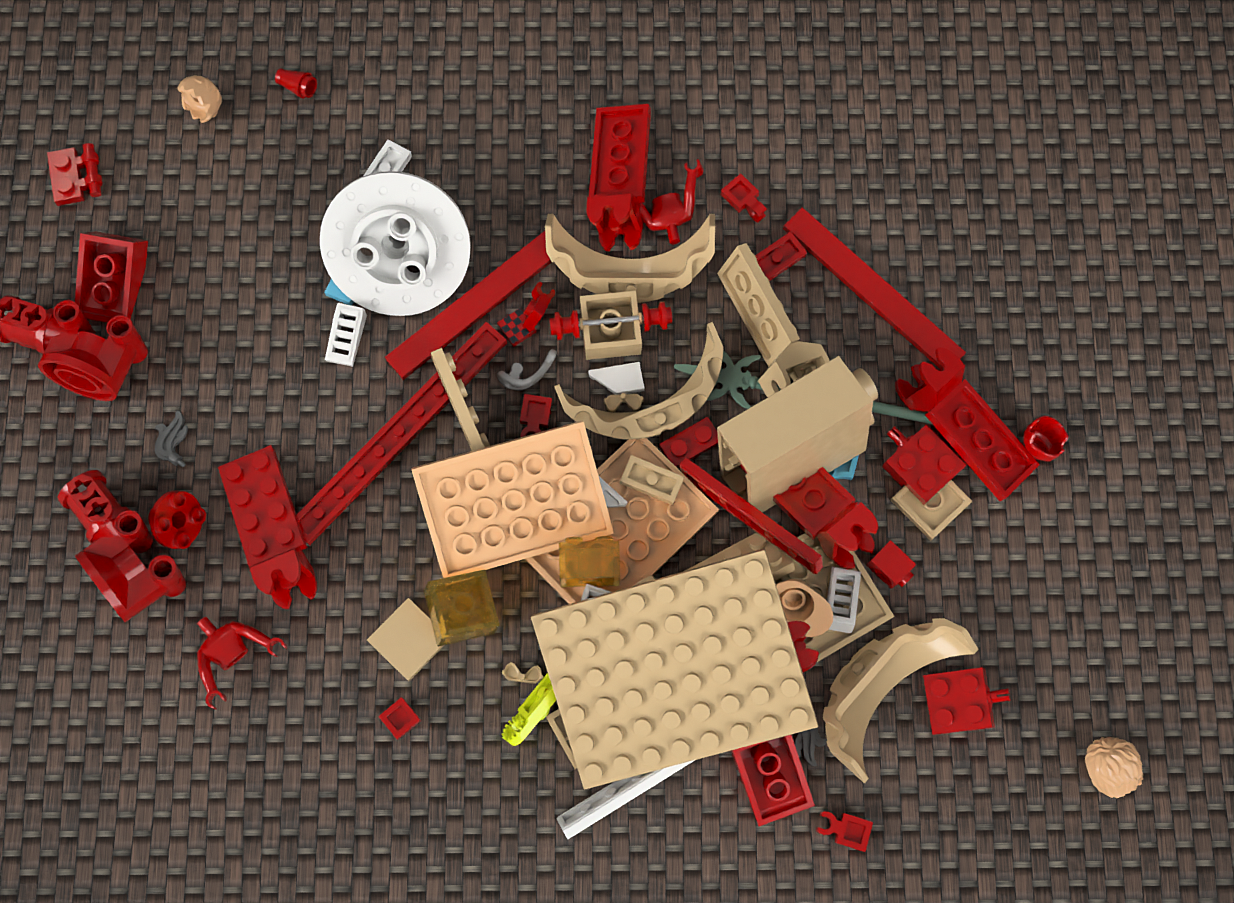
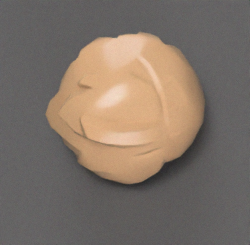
M197 75L186 77L180 81L177 88L182 93V106L185 110L190 111L192 118L200 119V122L204 123L215 117L222 103V96L214 83L208 78Z

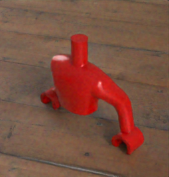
M699 159L696 160L697 167L694 169H690L687 162L684 164L687 171L684 203L681 201L678 193L665 194L652 200L653 208L650 214L645 205L639 202L643 223L652 231L667 230L670 244H678L680 242L677 226L693 218L696 178L703 174V167Z
M207 617L202 618L197 625L208 638L200 646L197 652L199 674L208 693L205 698L207 706L217 710L212 703V699L216 695H219L225 702L227 701L225 694L218 691L210 663L212 661L223 670H228L241 660L248 652L241 636L266 647L267 651L274 657L278 656L273 652V646L276 643H281L287 649L286 643L280 638L271 639L259 630L241 622L232 621L217 629Z

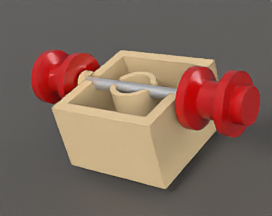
M636 291L580 296L581 318H579V321L577 310H573L571 316L562 317L559 312H555V318H549L551 335H557V340H562L563 335L572 333L575 338H580V327V330H583L586 360L641 355L642 339L640 324H642V321L644 332H648L651 325H660L662 330H667V324L672 323L671 307H666L665 302H660L658 308L650 309L646 303H643L642 313H638Z

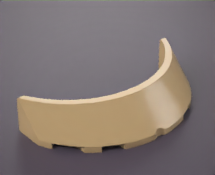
M548 214L545 224L546 252L550 260L554 261L560 270L570 278V282L580 289L583 287L595 294L636 291L637 303L664 298V295L678 288L683 289L690 284L692 279L712 259L715 253V214H709L700 229L680 246L657 256L640 259L617 258L596 252L574 239L562 227L554 214Z
M713 322L708 323L705 349L690 379L680 390L665 401L639 411L616 413L597 410L569 397L562 391L560 384L554 387L564 412L576 422L583 420L585 428L595 433L618 439L649 438L683 424L706 402L720 374L723 345Z
M945 618L932 619L933 623L915 626L901 625L892 629L893 634L880 641L873 639L862 647L851 658L850 663L845 665L837 675L830 688L832 695L828 707H824L823 712L827 736L826 742L831 753L863 783H866L869 779L863 762L864 736L877 706L893 687L916 670L948 657L975 654L978 648L964 627Z

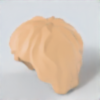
M1101 737L1089 745L1085 756V763L1091 781L1099 792L1111 798H1119L1131 791H1135L1137 786L1142 784V762L1137 749L1132 743L1117 737Z

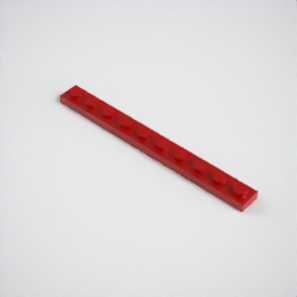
M487 322L452 356L456 366V371L452 373L456 381L462 380L464 386L507 344V339ZM438 372L297 514L304 539L309 545L322 534L450 402Z

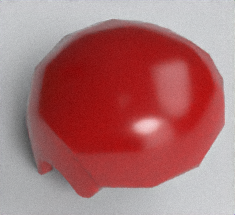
M1046 415L1038 417L1029 424L1024 431L1023 437L1028 453L1037 460L1046 462L1058 458L1065 451L1062 448L1068 440V434L1063 425L1055 418Z

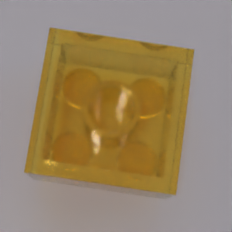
M601 536L596 537L595 541L583 542L581 537L565 538V542H559V576L561 587H585L586 584L596 587L619 586V541H613V537Z
M485 569L427 582L424 594L437 647L491 635L500 626Z

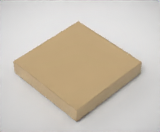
M952 480L925 505L906 486L891 498V501L930 541L972 502Z
M409 598L367 639L408 681L450 640Z

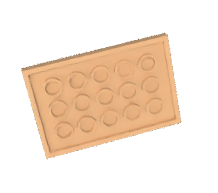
M583 420L411 469L444 581L614 534Z
M647 438L628 439L597 469L598 476L628 502L625 507L607 508L614 534L525 559L568 604L581 601L586 584L614 592L631 587L650 575L653 576L719 512V509ZM631 455L684 476L683 483L673 505L620 484V479Z

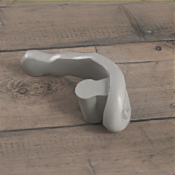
M551 349L539 370L526 379H519L523 370L520 363L512 365L509 375L504 371H499L497 378L508 389L517 391L527 389L545 375L554 361L557 352Z

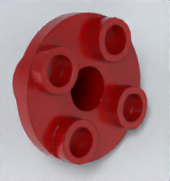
M179 490L170 491L162 495L148 515L151 531L156 541L162 546L172 549L188 548L198 536L206 519V512L201 508L198 500L192 494Z

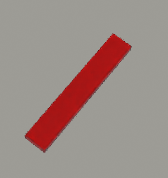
M685 458L679 464L681 472L702 493L807 570L817 575L823 568L822 555L688 458Z

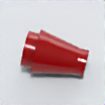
M282 68L276 72L275 82L303 99L306 97L311 98L317 89V79L310 72L292 71Z

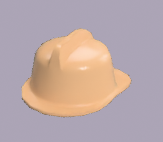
M788 579L783 582L779 581L776 584L787 622L802 621L810 626V630L806 633V637L819 636L829 630L833 623V611L831 605L824 597L799 579Z

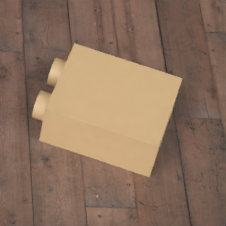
M838 356L717 427L720 474L733 492L763 513L776 505L773 501L774 495H780L788 490L789 486H795L803 478L812 476L821 467L829 473L863 453L867 447L869 427L874 424L872 407L873 401L878 398L874 382L861 368L851 372ZM742 464L744 469L747 471V474L739 467V465Z

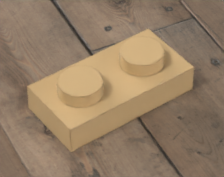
M631 455L620 479V484L673 505L683 483L684 476Z

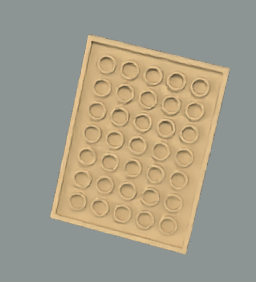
M765 548L531 616L584 790L818 727L817 718Z

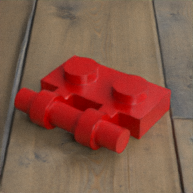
M92 143L83 145L84 153L81 156H78V152L74 147L47 152L53 198L57 206L85 201L84 191L86 190L90 191L91 197L102 195L100 188L103 185L102 176L98 174L97 168L99 156L95 152ZM86 168L87 176L85 178H81L80 169Z

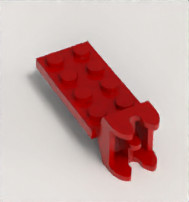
M649 104L596 108L590 187L586 209L590 222L598 230L599 242L602 248L608 252L615 245V239L620 234L625 235L624 241L630 250L635 249L642 238L643 221L639 202L645 201L651 118Z
M939 347L935 350V354L942 368L937 370L932 364L924 361L912 366V375L918 383V388L913 387L908 381L899 378L895 382L896 392L910 410L927 411L925 416L994 496L999 501H1002L1040 464L1028 453L1022 443L966 379L962 380L965 370L963 362L951 350Z
M270 445L219 466L218 469L253 581L257 588L267 595L271 594L274 602L282 609L290 608L292 601L290 590L294 586H299L304 596L310 600L313 599L317 592V580L311 564L302 551L307 548L275 449Z
M742 464L739 465V467L747 474V471L744 469ZM823 467L818 469L817 473L812 476L803 478L795 486H789V489L780 495L776 494L773 496V501L812 540L816 537L818 538L824 553L836 565L844 569H854V557L849 551H856L859 548L861 551L873 552L874 540L870 533L876 534L878 530V522L874 514L862 502H855L856 499Z

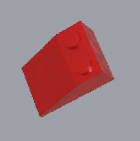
M97 231L80 233L75 303L87 319L109 322L111 318L118 315H124L131 319L146 269L148 240Z
M791 734L731 750L758 826L815 806Z

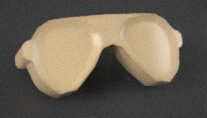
M622 393L621 395H609L607 398H604V404L610 412H615L621 403H626L633 411H638L643 402V396L639 394Z
M510 662L502 670V674L509 681L536 684L544 678L539 666H533L526 674H522L515 663Z

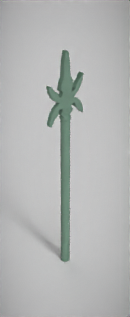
M723 351L722 363H725L727 367L725 369L721 368L716 384L721 383L722 388L712 391L706 401L718 399L730 391L732 398L737 404L745 409L751 408L743 395L737 392V388L741 387L743 391L749 387L751 389L763 390L758 382L760 378L751 376L748 370L746 373L741 372L742 367H748L753 362L759 360L761 356H748L733 365L731 358ZM674 365V369L689 375H693L697 368V365ZM873 401L872 412L932 424L925 416L927 413L925 411L910 410L905 407Z

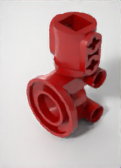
M6 295L0 299V342H14L21 346L35 349L43 354L38 363L40 371L56 384L79 395L100 401L115 400L132 363H140L147 357L148 348L132 321L124 315L114 316L109 320L106 326L109 336L106 340L96 335V332L79 306L72 300H64L59 302L54 308L45 309L40 305L23 301L19 297ZM11 310H12V312H13V313L8 312L7 315L4 314L5 311H11Z
M90 470L69 481L60 490L58 501L64 508L71 509L87 530L86 538L91 543L90 546L76 554L75 558L120 618L127 622L162 596L176 597L180 595L186 587V580L170 556L159 555L150 562L148 569L144 566L135 553H143L151 547L153 537L137 512L120 505L106 486V477L102 472ZM83 484L87 487L83 492H79L78 487Z

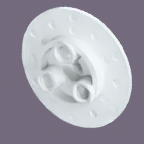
M396 171L377 172L351 182L332 200L324 215L320 231L322 259L333 282L355 303L381 314L395 316L413 315L438 306L458 288L469 264L470 235L459 207L437 185L410 173ZM360 248L370 249L373 255H364ZM415 265L419 268L420 272H410L407 266Z

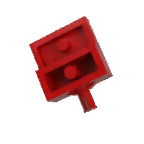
M927 424L915 435L908 438L896 426L886 434L898 447L882 467L901 487L905 485L923 505L966 466Z
M983 667L923 675L932 735L995 728L992 712L993 703L1011 701L1009 695L998 697V695L1010 694L1008 688L990 690L986 670Z

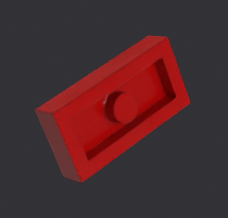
M790 231L755 256L762 272L770 281L806 257L807 251Z
M706 417L660 443L659 448L664 456L678 468L685 458L691 461L717 446L718 433L710 419Z

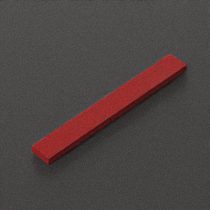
M803 207L784 225L783 230L787 233L791 231L811 255L939 369L942 366L936 358L935 350L937 348H947L959 359L966 354L960 346Z
M545 231L384 357L402 380L406 379L431 359V352L445 348L552 263L546 252Z

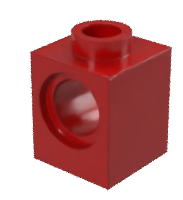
M890 540L866 566L892 589L897 584L903 587L914 576L910 571L916 564Z

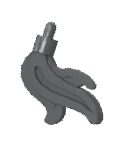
M176 411L175 418L168 427L164 424H157L155 426L159 431L155 443V454L159 459L169 461L174 466L184 467L186 464L182 461V456L176 453L175 447L185 439L188 427L185 425L184 415L180 411Z
M817 728L798 732L794 741L798 756H801L800 750L802 749V756L805 762L811 767L817 766L814 759L815 746L823 747L827 743V739H822L819 736Z

